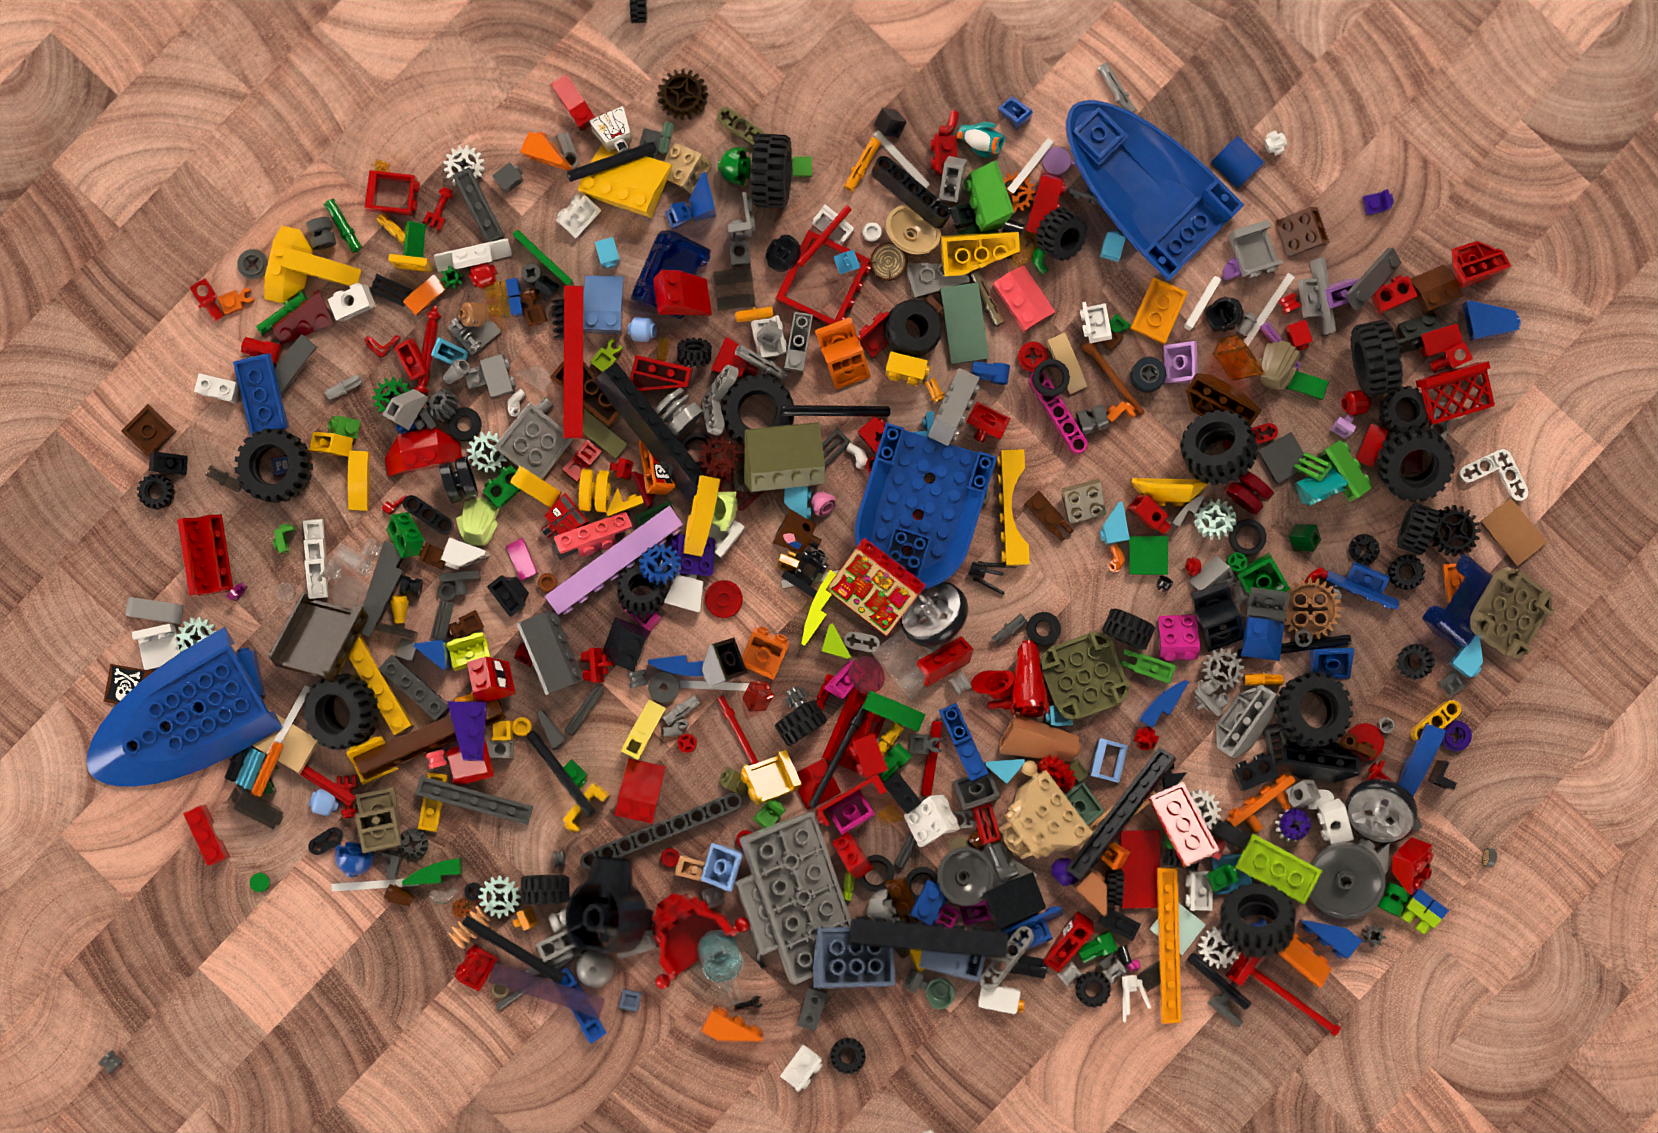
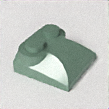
M1083 781L1073 786L1067 794L1064 793L1087 826L1105 812Z

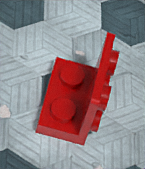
M888 311L884 314L880 312L873 318L874 321L870 326L866 324L859 330L858 339L860 344L872 358L888 346L883 329L884 322L889 316Z

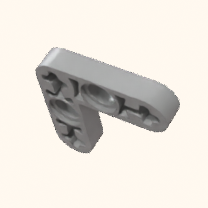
M726 365L702 399V409L704 411L707 431L717 436L722 433L724 428L720 401L738 377V368L731 365Z

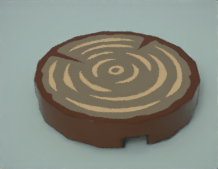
M894 243L880 244L871 254V269L882 280H896L907 269V253L898 248Z

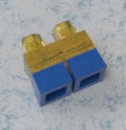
M517 278L494 282L495 285L485 288L487 299L497 298L498 303L488 305L490 316H500L502 319L524 316L523 304L520 298V284Z

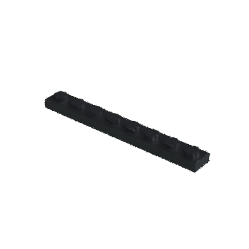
M1161 747L1158 748L1067 866L1066 870L1083 882L1176 761L1175 756Z

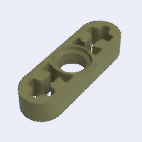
M728 107L721 108L717 113L718 122L752 147L754 145L753 137L751 135H748V138L745 137L749 133L750 128L753 129L751 133L755 136L761 133L764 134L762 130ZM730 113L729 117L734 121L732 127L730 126L732 124L731 121L728 119L722 120V114ZM738 123H745L747 129L744 132H738L736 125Z

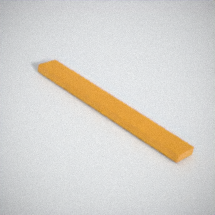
M1177 867L1157 868L1161 1023L1169 1024L1182 1023Z

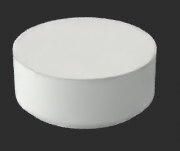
M871 222L864 226L863 237L866 241L876 242L880 239L882 230L877 223Z

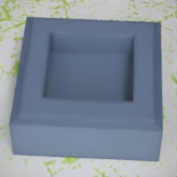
M623 989L619 1008L638 1012L642 992Z

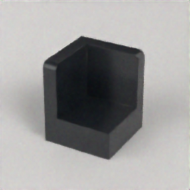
M883 107L875 121V125L884 136L900 138L907 123L897 110Z

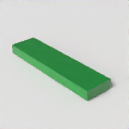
M519 230L512 234L521 245L565 286L574 285L573 280Z

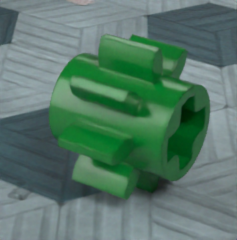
M448 266L446 272L441 271L444 278H441L440 281L443 283L447 282L445 285L446 289L452 286L456 290L457 285H463L461 278L464 277V274H458L460 269L453 270ZM449 276H455V277H456V280H455V281H454V280H451V281H450V279H449L448 277H449Z

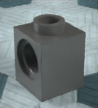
M510 162L492 175L505 194L524 181L521 176L523 174L517 164L513 166Z
M736 238L733 239V242H729L732 268L751 266L748 240ZM742 248L745 250V254L740 257L736 256L735 250Z

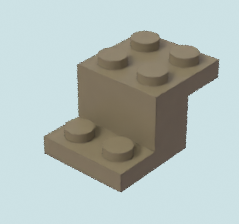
M395 787L355 795L359 811L355 818L362 852L366 853L402 845L399 825H402Z

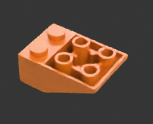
M713 1006L701 1029V1032L718 1041H763L764 1039L761 1028L753 1024L751 1027L745 1024L746 1020L737 1015L735 1017L728 1014L729 1011L721 1006L717 1008Z

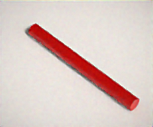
M848 205L842 209L797 261L799 266L803 267L852 211Z

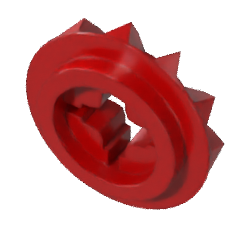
M1035 341L1025 343L1018 353L1020 366L1026 371L1034 372L1041 362L1048 360V351L1045 346ZM1032 349L1035 355L1041 356L1035 359L1034 365L1031 359L1025 358L1031 355Z

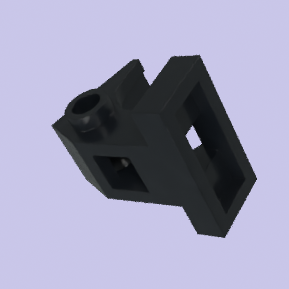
M812 548L810 552L806 550L801 557L803 563L793 575L785 570L781 577L814 599L818 591L812 588L811 584L819 573L823 574L829 566L826 563L829 558L820 549ZM807 563L816 568L811 578L802 573Z

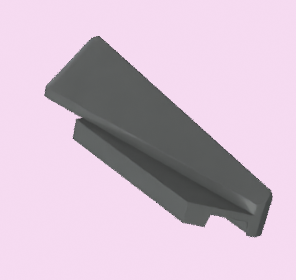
M386 541L383 542L363 604V609L369 617L360 633L369 638L374 628H377L390 604V600H392V596L395 594L405 574L404 571L398 569L404 558L400 557L393 544Z

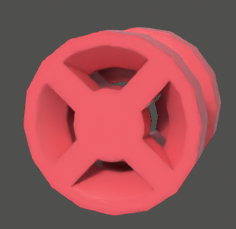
M444 750L425 754L426 758L429 759V769L448 765L447 760L444 759Z

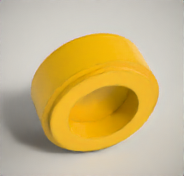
M519 717L514 720L512 730L518 736H526L531 732L532 724L529 719Z

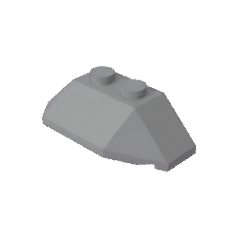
M1263 685L1239 693L1216 724L1217 748L1232 758L1251 749L1273 718L1278 695Z

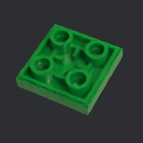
M1129 536V575H1168V536Z

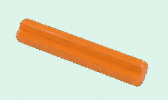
M273 742L251 791L253 795L262 796L284 747L282 743Z

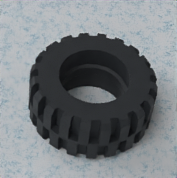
M761 133L754 140L751 163L752 203L757 207L784 208L788 204L792 173V144L790 137L787 135Z
M1384 320L1356 325L1351 331L1350 346L1355 375L1362 392L1370 397L1396 392L1400 389L1403 381V367L1399 344L1392 326Z
M758 374V376H746L747 378L736 381V384L728 389V393L723 398L721 411L725 429L730 437L741 446H745V429L751 428L743 423L740 417V408L742 403L752 395H764L773 401L776 407V417L769 427L793 425L794 416L781 415V406L794 405L793 399L788 389L780 381L774 380L773 377H765L761 374Z
M1215 410L1213 413H1210V411L1206 412L1204 416L1195 418V422H1191L1187 426L1188 430L1183 432L1180 447L1186 466L1194 478L1201 480L1205 484L1210 482L1211 485H1218V483L1225 485L1229 484L1228 482L1232 480L1235 482L1239 480V476H1244L1248 473L1247 469H1251L1254 465L1253 460L1257 459L1258 445L1249 422L1238 413L1233 414L1232 411L1225 410V412L1221 410ZM1225 439L1234 441L1232 447L1222 454L1213 456L1204 454L1208 446L1216 441Z
M1410 425L1409 429L1405 427L1399 428L1400 432L1396 434L1395 432L1389 435L1391 438L1388 441L1385 439L1382 443L1383 449L1378 451L1377 455L1380 459L1376 460V465L1379 468L1377 471L1380 478L1394 496L1397 495L1399 499L1404 501L1408 499L1410 502H1416L1419 499L1423 502L1427 501L1429 496L1432 498L1436 497V493L1439 490L1443 492L1446 489L1444 485L1446 482H1451L1452 477L1450 473L1453 474L1455 471L1453 465L1455 457L1452 454L1451 447L1441 435L1433 429L1429 430L1427 426L1421 425L1418 428L1416 425ZM1420 449L1431 452V463L1424 473L1416 477H1404L1400 474V464L1407 454Z
M275 428L262 429V432L256 431L252 433L253 437H247L244 440L245 445L239 446L237 450L240 452L239 457L235 456L234 462H238V467H234L235 473L239 474L237 481L239 484H243L242 489L256 499L272 503L290 501L291 497L296 498L300 495L299 491L305 490L307 487L305 484L306 480L310 481L312 475H309V470H313V464L309 462L312 456L311 453L307 452L308 447L306 444L302 443L301 439L292 433ZM272 448H280L288 457V471L282 480L275 484H270L262 479L259 472V463L265 452Z
M1322 672L1307 673L1289 680L1285 683L1286 686L1280 689L1279 694L1281 696L1277 697L1276 704H1278V707L1275 708V714H1278L1279 717L1276 722L1277 725L1281 724L1283 727L1281 732L1284 735L1288 734V739L1291 742L1297 741V745L1307 746L1308 748L1328 745L1336 742L1339 737H1343L1346 733L1345 729L1350 727L1351 721H1349V718L1353 717V711H1350L1353 703L1347 697L1350 694L1348 690H1343L1342 687L1344 685L1340 681L1335 682V677L1332 675L1326 676ZM1308 692L1319 695L1327 708L1326 721L1319 728L1310 726L1301 714V701Z
M344 673L339 674L335 682L320 679L310 687V692L305 696L306 703H303V710H305L303 719L307 722L305 726L308 731H311L313 739H318V743L326 746L328 749L343 750L366 742L376 731L374 726H378L379 723L377 715H380V708H377V703L379 702L373 695L375 693L373 689L368 687L369 684L365 680L360 681L361 678L359 676ZM337 695L346 702L349 708L350 718L346 728L341 726L334 716L333 703Z
M1249 883L1248 886L1244 884L1239 886L1238 890L1233 889L1224 898L1220 910V930L1222 938L1226 940L1225 942L1229 947L1233 946L1234 951L1242 952L1247 957L1251 955L1255 956V958H1261V956L1267 958L1271 957L1273 953L1278 954L1282 952V948L1286 949L1294 938L1295 906L1292 900L1286 897V893L1282 890L1278 891L1277 887L1272 885L1269 887L1265 883H1261V885ZM1250 915H1263L1273 920V922L1264 926H1255L1246 923L1242 919Z

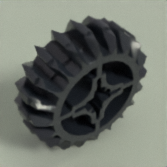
M1452 505L1451 509L1449 506H1446L1444 511L1438 510L1439 521L1432 539H1435L1436 542L1432 546L1436 547L1439 545L1438 552H1442L1445 549V556H1448L1450 552L1452 557H1456L1457 553L1463 556L1464 550L1467 553L1471 552L1470 546L1476 547V543L1473 540L1478 541L1480 539L1475 533L1481 532L1480 529L1475 528L1480 523L1473 522L1476 515L1469 516L1471 510L1468 509L1464 512L1463 506H1460L1457 510L1456 505ZM1448 516L1460 518L1454 524L1444 520ZM1465 523L1468 528V536L1463 530ZM1440 527L1445 530L1444 538L1441 536ZM1456 527L1455 532L1457 534L1452 535L1453 530L1451 528ZM1454 538L1464 541L1461 546L1449 545L1450 541H1453Z

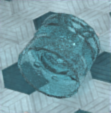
M723 930L709 932L701 938L698 943L697 953L704 974L715 982H727L734 979L740 973L743 965L735 938L731 934L727 936Z

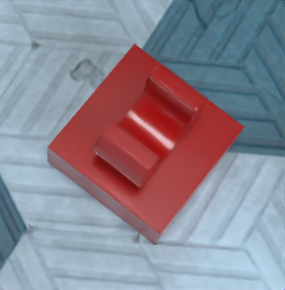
M619 458L618 463L611 462L609 470L616 472V477L630 481V472H632L634 462Z

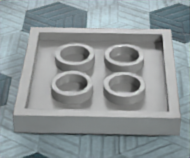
M528 402L495 444L494 448L518 467L521 466L540 479H543L573 439H564L563 428L532 403Z

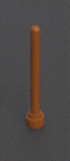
M1088 341L1081 346L1084 353L1087 352L1088 355H1092L1128 403L1135 408V412L1140 416L1143 415L1144 409L1098 352L1097 343H1090Z

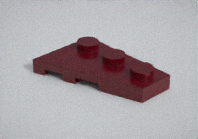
M318 289L309 299L300 303V306L293 312H289L274 324L273 330L280 345L298 339L301 334L306 336L332 326L334 321Z

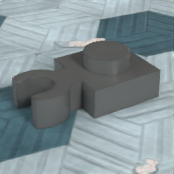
M911 734L909 753L930 755V750L940 753L942 750L936 748L935 745L937 742H943V739L937 737L931 739V735Z

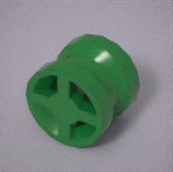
M1233 553L1228 556L1226 564L1230 566L1233 572H1240L1246 568L1247 558L1242 553Z

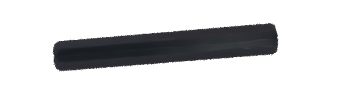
M1191 953L1187 958L1189 963L1242 1009L1247 1010L1251 1002L1195 953Z

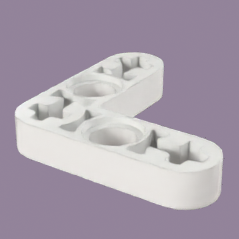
M1506 449L1495 451L1463 466L1458 471L1460 481L1470 483L1497 470L1512 500L1522 501L1528 496V488L1512 455ZM1499 453H1500L1501 455H1505V456H1506V458L1504 459V462H1505L1506 465H1508V464L1510 463V465H1511L1510 467H1507V468H1505V469L1502 470L1501 467H1503V466H1505V465H1504L1503 461H1498V458L1500 457ZM1482 461H1487L1489 463L1490 467L1488 471H1482L1480 469V463ZM1465 469L1467 471L1476 469L1477 471L1470 475V479L1463 476L1466 473ZM1508 470H1512L1515 473V478L1512 481L1508 480L1505 476ZM1517 481L1519 482V484H1516V487L1518 490L1522 489L1523 493H1521V498L1519 495L1515 496L1514 492L1517 491L1515 485L1510 487V484H1513Z

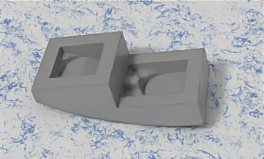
M1200 495L1187 503L1177 513L1170 525L1178 528L1187 512L1194 515L1204 496Z

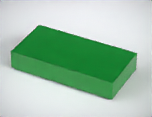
M412 221L406 222L404 256L423 258L426 224Z

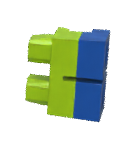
M1417 889L1410 896L1408 902L1403 904L1405 909L1400 918L1409 924L1415 916L1419 918L1420 921L1415 929L1425 935L1431 928H1436L1449 910L1423 890Z

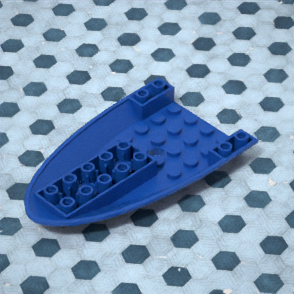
M226 627L192 645L160 666L135 686L110 711L92 738L87 753L88 771L95 779L118 787H137L173 780L223 761L283 728L274 710L269 712L231 645L235 644ZM197 702H201L204 705V710L201 713L195 710ZM166 721L169 722L171 725V729L169 731H167L164 727ZM133 740L138 744L137 750H134L131 746Z

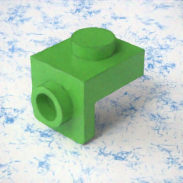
M332 416L328 423L329 433L357 439L360 420L343 416Z
M283 524L279 525V529L274 530L276 539H273L275 550H278L279 553L290 552L286 533L297 531L295 526Z
M773 799L768 801L752 819L764 829L773 825L786 810L781 802Z

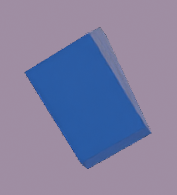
M1013 96L998 108L1016 131L1026 124L1033 115V111Z

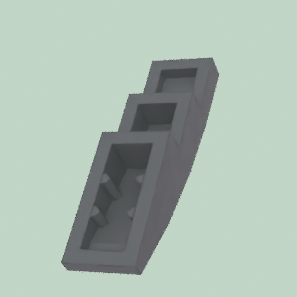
M302 334L275 368L281 397L294 383L295 377L307 364L308 358L318 348Z

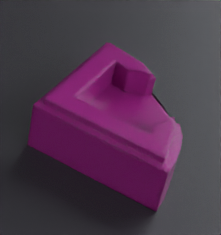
M243 582L237 584L228 593L227 597L232 601H237L247 589V585Z

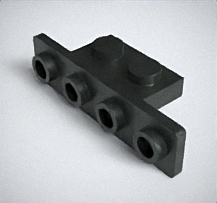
M1433 312L1399 323L1398 329L1403 339L1397 340L1399 351L1403 354L1424 347L1421 334L1452 324H1458L1461 333V322L1456 321L1442 326Z

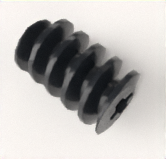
M564 299L551 300L550 302L555 304L551 306V310L556 311L552 314V317L557 319L552 322V325L557 326L553 329V332L558 334L554 336V340H564Z

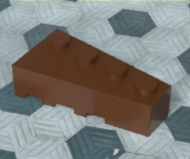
M564 361L550 376L551 382L562 391H564ZM583 361V408L607 428L611 429L621 415L593 381L596 377Z

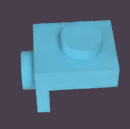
M1049 706V713H1045V722L1049 723V726L1073 725L1072 720L1063 718L1058 714L1055 707Z

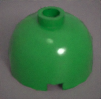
M745 147L727 150L721 160L718 161V170L721 172L723 179L731 185L745 186L747 184L745 179L750 178L751 157H747L746 152H749V150Z

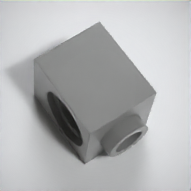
M1303 780L1285 790L1288 795V801L1293 808H1303L1321 798L1314 780Z

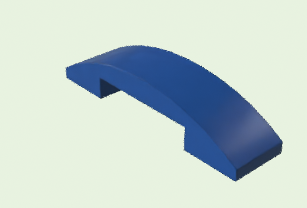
M566 967L561 970L565 974L563 980L560 983L553 982L575 1015L587 1040L592 1044L606 1035L607 1032L582 987L570 969Z

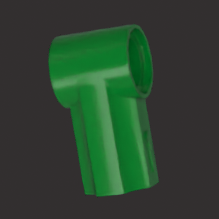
M899 742L886 754L887 756L884 759L888 770L878 774L884 781L888 780L898 768H901L912 757Z
M1107 931L1096 936L1094 940L1083 944L1078 953L1083 963H1086L1101 955H1108L1116 951L1118 947L1111 932Z

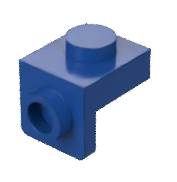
M685 201L673 203L670 205V209L665 211L672 229L678 228L692 219Z

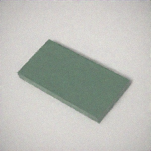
M979 283L940 288L951 364L988 359Z

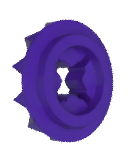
M1454 720L1443 728L1446 730L1442 743L1447 749L1461 751L1468 747L1472 739V733L1466 723ZM1455 730H1457V734H1460L1463 738L1460 737L1454 741V738L1448 736V734L1455 733Z
M1291 809L1282 815L1280 830L1285 837L1291 840H1300L1309 834L1311 828L1310 818L1304 811ZM1293 819H1295L1297 822L1303 821L1298 826V830H1296L1295 828H1288L1293 824Z

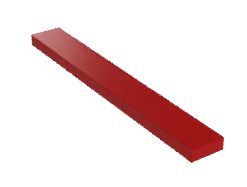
M564 286V439H583L584 286Z

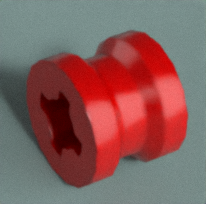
M1295 293L1278 300L1279 305L1283 307L1284 315L1301 307V304L1296 300Z
M683 734L678 738L677 746L682 752L689 753L695 750L697 740L691 734Z

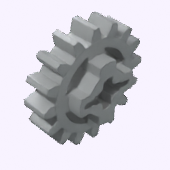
M1219 648V653L1212 650L1213 656L1206 655L1208 661L1202 662L1206 668L1202 669L1201 672H1206L1207 674L1203 677L1204 679H1212L1218 688L1221 685L1222 689L1226 690L1227 685L1233 688V682H1240L1237 677L1243 676L1240 669H1244V666H1239L1242 659H1236L1237 653L1231 655V649H1227L1224 652L1223 648ZM1221 656L1228 657L1231 661H1224ZM1213 661L1215 665L1213 670L1210 671V666ZM1220 664L1222 666L1227 667V669L1224 670L1225 674L1224 672H1219L1218 669L1221 668ZM1235 667V673H1234V675H1233V677H1232V676H1231V671H1232V668ZM1216 676L1222 677V679H1223L1225 682H1220V681L1216 680L1214 677H1216Z

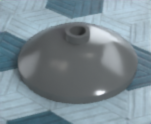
M970 847L957 848L946 854L940 862L937 873L938 885L943 895L949 901L961 906L975 905L984 900L982 892L993 887V867L989 859L979 850ZM960 874L964 875L963 881H961L959 878Z

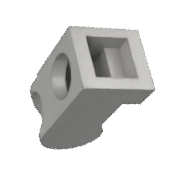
M514 740L486 741L491 758H514Z

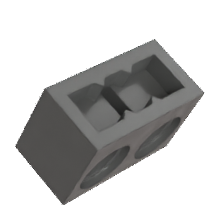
M808 986L797 1026L816 1031L827 991Z

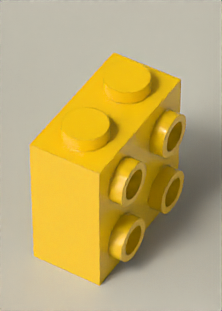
M890 352L885 376H888V379L899 382V379L906 380L909 385L918 386V384H922L923 380H927L930 366H927V360Z

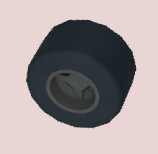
M1144 357L1133 366L1130 374L1131 382L1139 391L1145 393L1154 392L1165 382L1166 368L1157 358Z

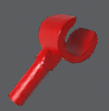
M406 495L393 504L389 501L385 502L382 510L387 514H392L396 507L403 503Z

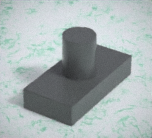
M478 570L439 574L440 582H455L456 595L468 594L467 580L481 579L480 571Z

